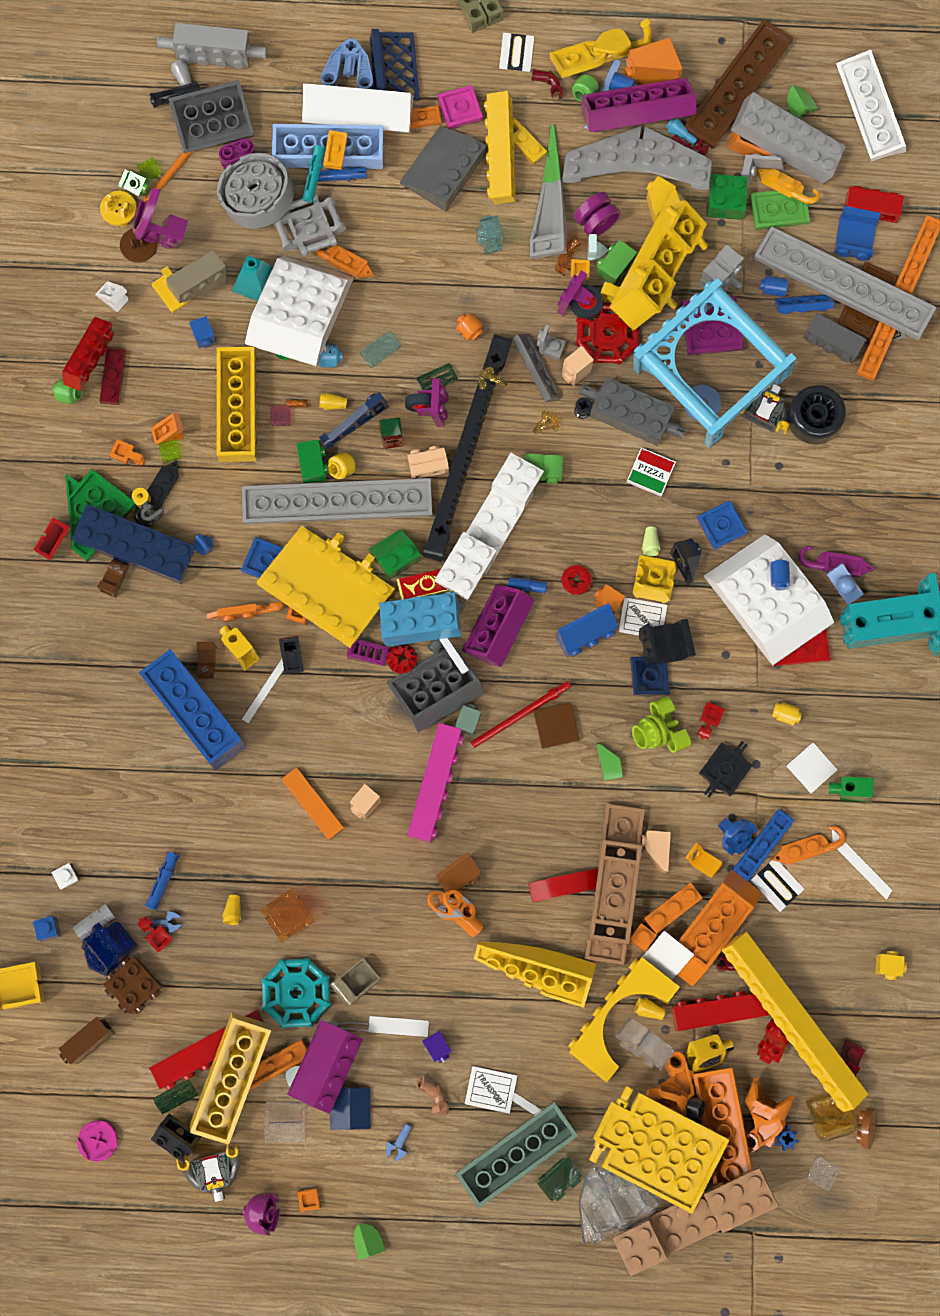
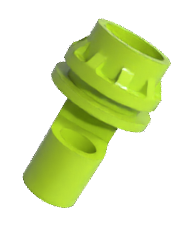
M667 696L651 702L649 707L652 714L641 719L632 728L633 739L640 749H655L667 744L669 750L672 753H676L691 745L686 729L678 731L676 727L678 720H673L670 715L676 709L671 699Z

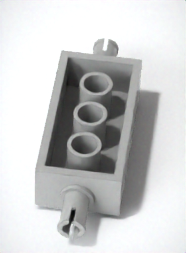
M175 23L173 38L157 37V48L173 49L177 61L184 60L185 63L211 64L218 67L231 66L242 69L249 68L250 57L266 59L267 47L251 46L248 30Z

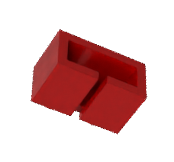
M54 517L51 518L43 531L46 534L45 537L43 535L40 536L32 551L47 560H51L70 527Z

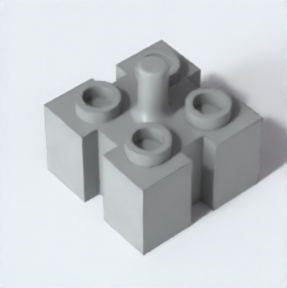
M726 245L717 257L703 270L702 278L698 285L703 289L709 281H715L718 278L723 283L722 289L725 292L729 287L728 284L740 290L743 284L737 278L743 268L741 264L744 258Z

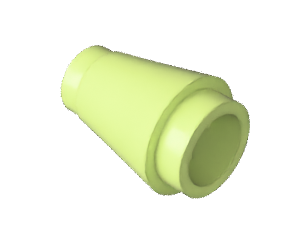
M647 527L645 529L642 551L646 556H656L661 549L657 528Z

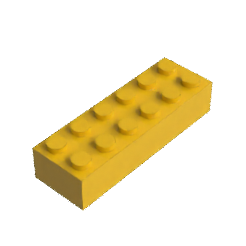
M217 347V458L219 462H257L256 352L254 347Z
M231 1012L192 1117L190 1133L225 1144L230 1143L271 1032L270 1024Z

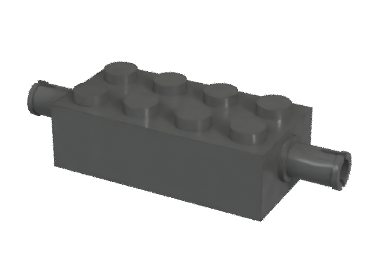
M606 377L599 390L583 383L579 391V395L594 400L590 417L658 446L663 433L667 432L682 439L686 430L685 427L671 422L670 418L673 414L674 406Z

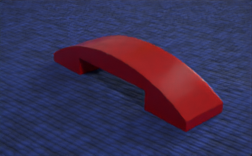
M598 869L529 883L532 903L596 890Z

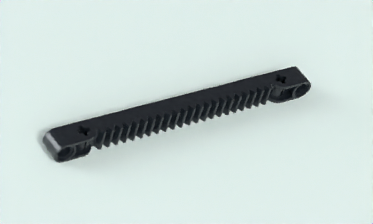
M496 333L493 335L424 550L423 557L438 562L443 560L450 539V528L448 525H452L454 511H456L457 504L459 503L463 483H465V477L468 474L472 456H474V449H476V443L481 434L485 415H487V408H489V403L496 387L498 373L505 366L512 338ZM442 530L443 534L438 536V533Z

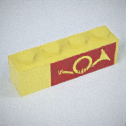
M441 569L397 579L401 600L452 593V591L435 582Z

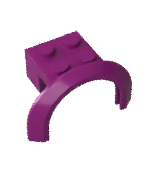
M152 188L148 201L145 203L142 200L139 201L133 224V233L138 240L144 237L143 240L150 243L155 241L166 249L175 248L183 240L188 220L170 214L162 221L161 226L151 223L150 221L161 190Z

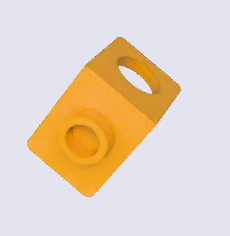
M695 843L686 856L687 861L692 867L710 878L714 877L723 864L720 860L705 852L699 843ZM698 850L696 856L692 858L694 852Z

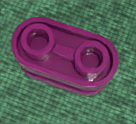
M243 138L221 147L219 158L222 168L225 170L230 164L232 166L238 162L240 157L255 153L253 142L250 139Z

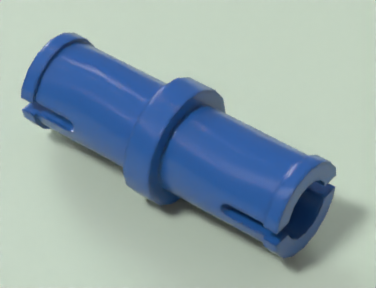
M510 576L508 587L524 590L525 593L531 591L546 594L547 582L531 580L528 577L522 579Z

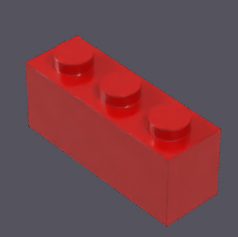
M850 186L846 193L844 206L880 213V221L897 223L901 217L904 196L895 192L886 193L878 189L869 190L861 186Z

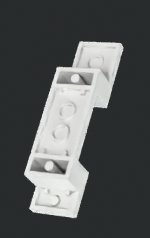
M510 453L492 483L490 494L467 532L462 533L437 575L436 583L455 592V594L466 600L470 598L483 574H487L532 498L534 488L544 473L543 470Z

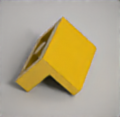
M166 266L161 270L163 276L151 285L168 309L174 313L189 303L190 300L179 303L168 289L166 278L173 273Z

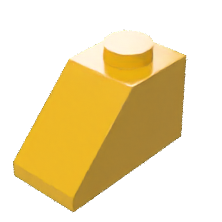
M657 176L655 181L651 180L646 188L648 191L646 198L653 222L656 221L672 189H676L675 185Z

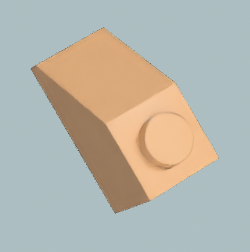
M647 830L645 835L641 837L644 853L662 873H667L671 832Z

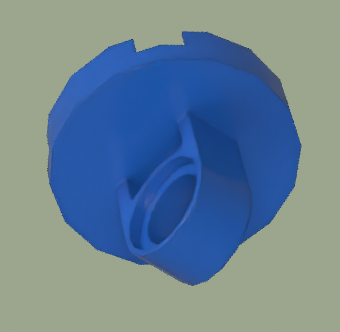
M724 818L718 824V827L725 834L722 847L730 855H733L735 852L738 854L744 852L753 842L751 838L753 832L756 834L757 831L756 826L748 819H740L733 824Z

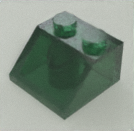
M565 1155L535 1182L551 1202L554 1199L559 1201L566 1194L564 1191L569 1186L574 1188L581 1182L580 1177L582 1174L571 1159Z

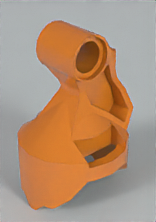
M675 1051L665 1061V1069L670 1078L646 1090L645 1096L686 1116L688 1101L694 1095V1086L692 1084L694 1071L688 1070L684 1055ZM671 1059H676L679 1062V1066H673Z
M754 1077L745 1098V1103L755 1124V1128L746 1133V1137H752L756 1141L755 1146L748 1145L749 1152H754L763 1145L772 1147L776 1136L786 1126L785 1119L795 1099V1096L791 1095L778 1103L763 1096L761 1084L757 1077Z

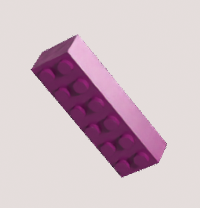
M685 77L581 95L582 116L589 132L618 129L624 126H636L642 123H654L655 121L671 120L677 117H689L696 114V93L688 78Z

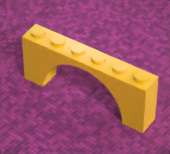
M643 957L639 960L636 958L628 967L631 970L627 976L623 974L619 978L617 989L615 991L610 990L604 998L607 1001L604 1006L601 1007L599 1005L592 1014L594 1019L590 1023L587 1021L580 1029L582 1032L578 1039L574 1037L568 1045L570 1048L568 1053L606 1083L619 1068L608 1054L603 1040L604 1021L613 1005L622 998L634 994L650 995L664 1003H668L680 988Z

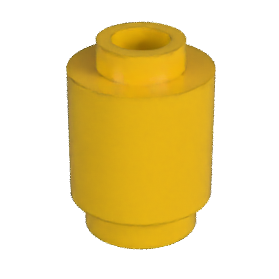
M776 702L772 717L794 726L795 722L799 723L802 712H799V707L784 702Z

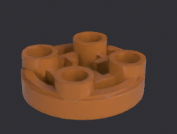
M867 1108L866 1111L861 1110L859 1115V1122L862 1123L861 1131L857 1132L856 1143H860L862 1148L871 1149L877 1128V1111L874 1108Z

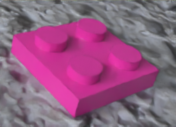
M472 85L437 94L448 129L483 120Z

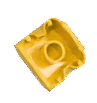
M640 555L633 588L634 596L662 603L670 601L674 585L676 562Z

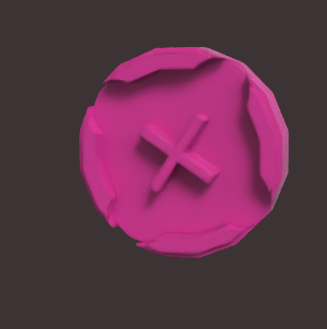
M96 1120L86 1124L81 1129L77 1145L79 1152L84 1158L100 1162L114 1154L118 1147L119 1138L117 1131L111 1124L106 1121Z

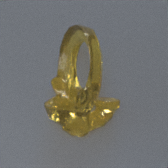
M487 367L485 370L480 371L478 380L480 389L484 390L487 386V383L484 382L485 378L503 387L507 386V383L500 380L499 376L494 375L492 367Z
M543 411L542 420L537 422L533 433H540L552 422V430L558 431L559 421L557 415L553 412Z

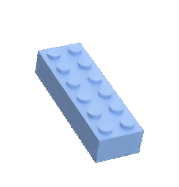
M273 124L272 156L280 160L285 168H309L308 164L312 159L314 145L326 148L329 130L345 132L348 135L342 169H346V167L383 169V125Z

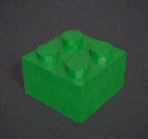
M711 174L707 198V217L743 220L746 212L748 177Z

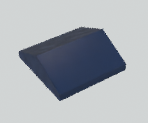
M630 657L633 695L650 697L670 694L667 663L647 666L646 660L643 657Z
M341 1088L330 1112V1130L371 1129L370 1088Z

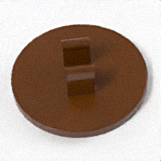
M132 228L121 237L120 250L127 260L134 263H142L149 260L155 254L157 242H147L143 240L144 237L140 240L136 239Z

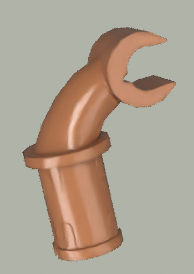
M420 1077L416 1083V1088L434 1099L435 1104L432 1106V1113L440 1112L439 1117L447 1115L449 1106L444 1100L440 1085Z

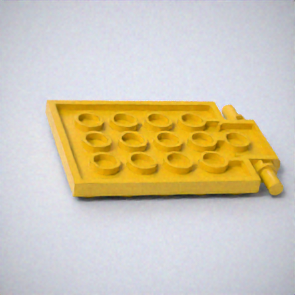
M626 1086L621 1097L617 1098L615 1103L611 1101L593 1137L596 1140L594 1143L595 1148L589 1160L596 1163L602 1151L609 1147L610 1149L601 1165L603 1168L693 1214L729 1139L638 1092L630 1110L626 1109L629 1104L627 1101L633 1092L632 1088Z

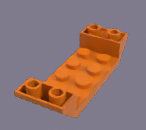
M732 869L678 940L680 944L694 954L677 974L691 987L708 970L763 894Z

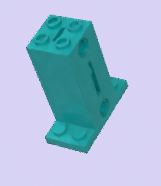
M936 573L928 574L919 582L917 595L848 604L839 616L840 624L844 626L845 631L843 633L844 644H847L848 649L930 638L928 641L929 650L933 652V656L940 655V592Z

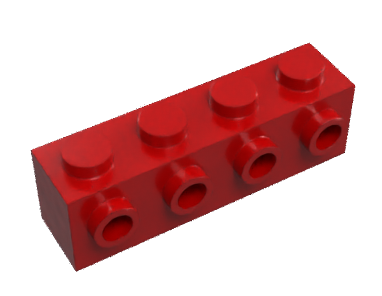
M94 316L62 370L63 385L79 391L82 390L85 383L88 382L93 369L96 368L101 355L104 354L108 343L113 338L114 331H112L111 322Z

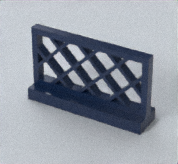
M372 29L369 41L374 90L387 91L392 86L398 92H404L410 86L415 92L413 101H419L420 95L413 32H379V29ZM382 38H389L393 43L387 47L382 42ZM402 38H409L410 44L407 47L399 42ZM395 45L403 50L399 55L391 50ZM387 53L395 58L391 63L384 59ZM405 53L411 57V61L408 64L401 59ZM397 61L404 66L400 72L393 67ZM389 69L396 74L392 80L385 74ZM406 70L413 74L410 80L402 75ZM398 78L406 83L402 88L394 83Z

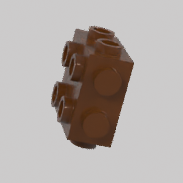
M128 957L120 964L122 968L117 972H111L105 978L107 981L103 984L106 987L104 991L111 999L115 997L120 1002L118 1007L125 1014L127 1012L138 1014L146 1007L144 1003L149 999H155L161 993L162 985L136 957Z

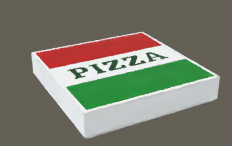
M641 448L627 483L661 497L676 462Z

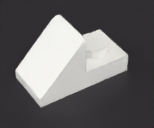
M108 281L95 294L116 312L129 300L125 295L127 290L123 286Z

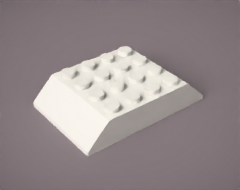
M285 255L277 258L251 315L245 344L316 366L354 277Z
M763 535L704 575V578L772 666L834 624L823 598L779 542L767 535ZM776 560H786L789 562L790 586L786 590L778 591L771 587L770 562Z

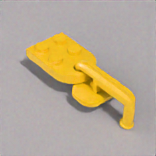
M644 19L640 23L644 33L643 39L631 42L622 29H612L601 33L596 41H585L550 52V60L561 78L596 68L605 62L626 57L629 50L652 43L651 22L649 19Z

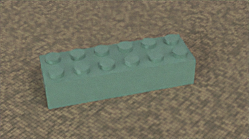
M552 1102L455 1172V1175L479 1209L578 1137V1135L556 1103Z

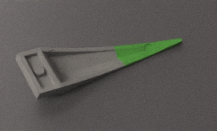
M553 124L550 129L539 204L530 237V257L532 259L567 253L568 233L556 128Z

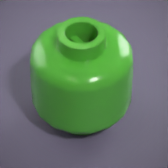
M583 74L573 84L572 92L575 99L581 102V95L596 93L599 85L593 76Z
M60 379L53 386V395H55V399L60 403L75 404L81 399L82 390L79 391L63 385V379Z

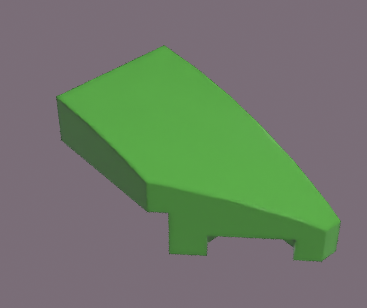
M596 743L603 780L623 777L620 758L602 744Z

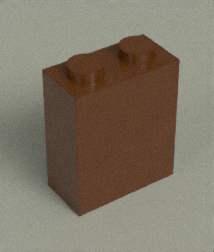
M96 1017L58 1048L61 1052L59 1056L66 1064H79L114 1035L115 1032L103 1017Z

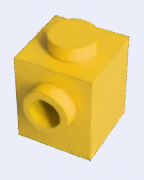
M887 951V954H877L875 974L884 975L887 980H897V977H902L903 973H906L907 962L904 961L905 956H898L899 952Z

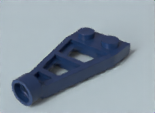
M380 392L374 393L367 398V402L331 433H323L319 438L326 448L329 449L336 442L358 429L389 406Z

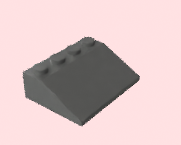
M239 80L168 98L184 153L254 135Z
M440 126L403 177L400 184L446 212L485 157L486 145L471 136Z
M453 644L452 646L468 668L467 672L462 674L446 649L443 648L438 654L435 653L416 664L410 672L399 674L387 682L418 733L484 694L479 679Z

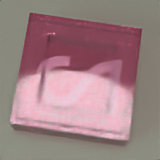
M271 406L272 426H291L290 406Z

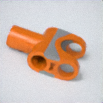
M448 890L445 893L432 891L428 895L427 902L429 907L444 921H455L471 937H475L483 929V923L475 917V907L458 891ZM435 894L439 897L437 905L433 903V896ZM454 894L455 899L450 898L449 895Z

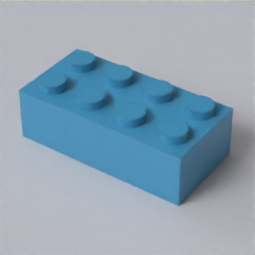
M455 592L379 603L381 635L386 647L462 636L459 601Z

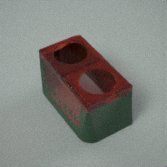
M401 418L378 420L383 449L402 447Z

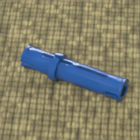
M366 167L320 171L318 182L347 180L348 182L351 179H367Z
M168 851L162 868L160 867L158 870L160 872L145 904L146 907L157 911L171 876L174 875L173 871L180 858L179 855Z

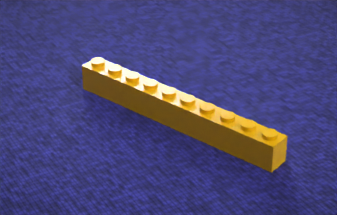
M745 932L736 936L722 949L727 960L732 963L739 976L744 979L751 992L756 995L763 1008L768 1011L775 1024L780 1027L787 1040L795 1047L799 1056L807 1063L811 1072L822 1083L823 1088L833 1098L837 1107L842 1112L855 1109L867 1097V1091L750 935Z

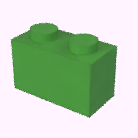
M621 240L616 245L613 243L607 251L609 254L606 258L602 257L597 263V275L614 285L622 278L637 256V251Z

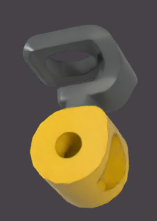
M137 488L133 491L132 499L139 508H143L141 510V517L145 522L152 524L164 516L162 508L149 516L150 510L153 509V506L149 504L151 501L150 494L144 488Z

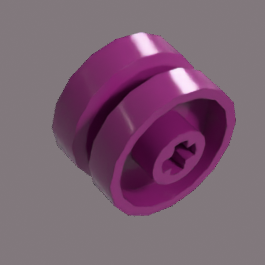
M599 192L586 200L577 209L574 219L580 226H584V232L588 237L589 234H597L598 237L618 221L621 211L615 204H611V199L606 192Z

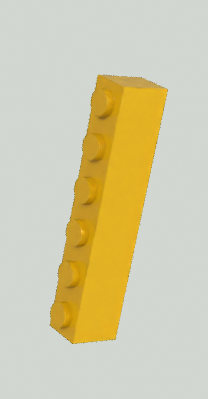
M508 91L487 94V101L484 102L485 111L488 118H485V126L488 129L486 145L489 147V153H486V160L489 164L487 179L490 181L487 194L488 198L495 205L516 202L512 97Z

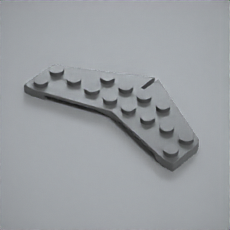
M640 126L568 152L565 158L562 178L565 183L580 182L582 178L622 171L644 172L689 183L695 189L709 190L712 163L709 158L647 127L644 129L643 139H640Z

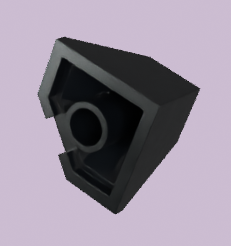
M692 538L674 543L670 551L687 586L694 579L701 557V548L697 542L694 543Z

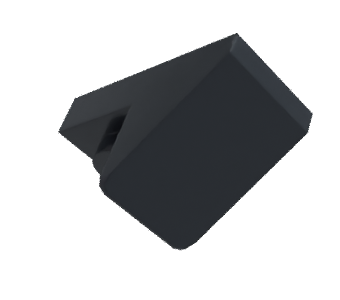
M298 635L279 638L284 673L304 672Z

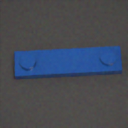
M777 809L732 870L746 881H749L794 822V819L781 809Z

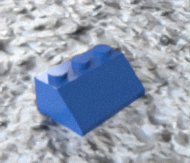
M607 603L558 629L555 638L566 657L570 655L575 657L582 653L581 649L587 646L592 648L599 644L598 640L604 637L607 640L615 635L618 625L610 604Z

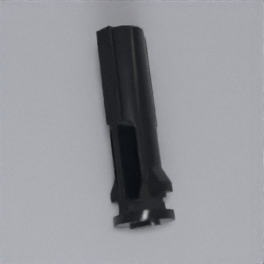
M197 82L169 90L150 93L151 104H153V108L168 104V98L199 91V86Z

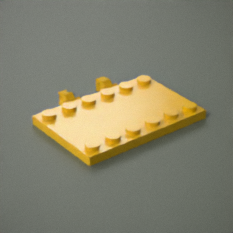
M301 526L257 580V585L351 648L380 611L379 603L386 602L393 594L395 588L371 573L373 571L371 566L375 559L371 554H368L363 562L359 560L355 562L340 552L341 548L339 546L344 541V536L340 533H337L332 540L328 538L324 541L304 526Z

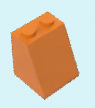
M670 37L629 50L626 67L624 68L625 76L635 79V84L637 85L679 79L683 70Z

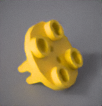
M113 191L107 194L100 204L102 218L114 226L126 227L133 220L137 212L134 198L123 191Z

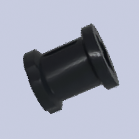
M582 397L576 401L574 413L579 419L589 417L592 409L590 399Z

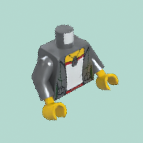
M772 384L769 391L765 390L740 413L743 414L742 418L771 432H778V429H781L786 434L789 424L787 407L784 405L785 400L779 397L782 389Z
M236 1143L235 1149L232 1150L229 1148V1144H227L226 1152L192 1160L190 1164L188 1156L185 1155L184 1163H180L178 1159L176 1160L179 1170H182L186 1179L196 1189L201 1190L202 1193L211 1190L214 1202L224 1200L226 1198L223 1187L232 1184L240 1168L239 1145Z

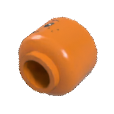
M463 313L456 320L458 322L456 326L457 332L467 341H474L483 332V323L473 313L468 315Z

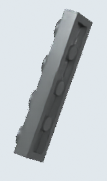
M518 334L513 339L516 347L520 351L533 381L537 384L542 398L545 402L558 401L562 397L530 334Z

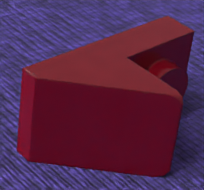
M845 1041L840 1057L856 1076L860 1070L858 1065L865 1049Z

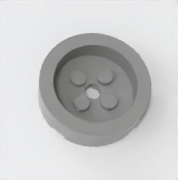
M252 153L240 157V160L232 166L231 164L227 166L219 178L217 196L232 222L244 228L256 229L269 226L284 216L292 204L294 186L280 160L269 154ZM253 184H258L252 191L249 189Z

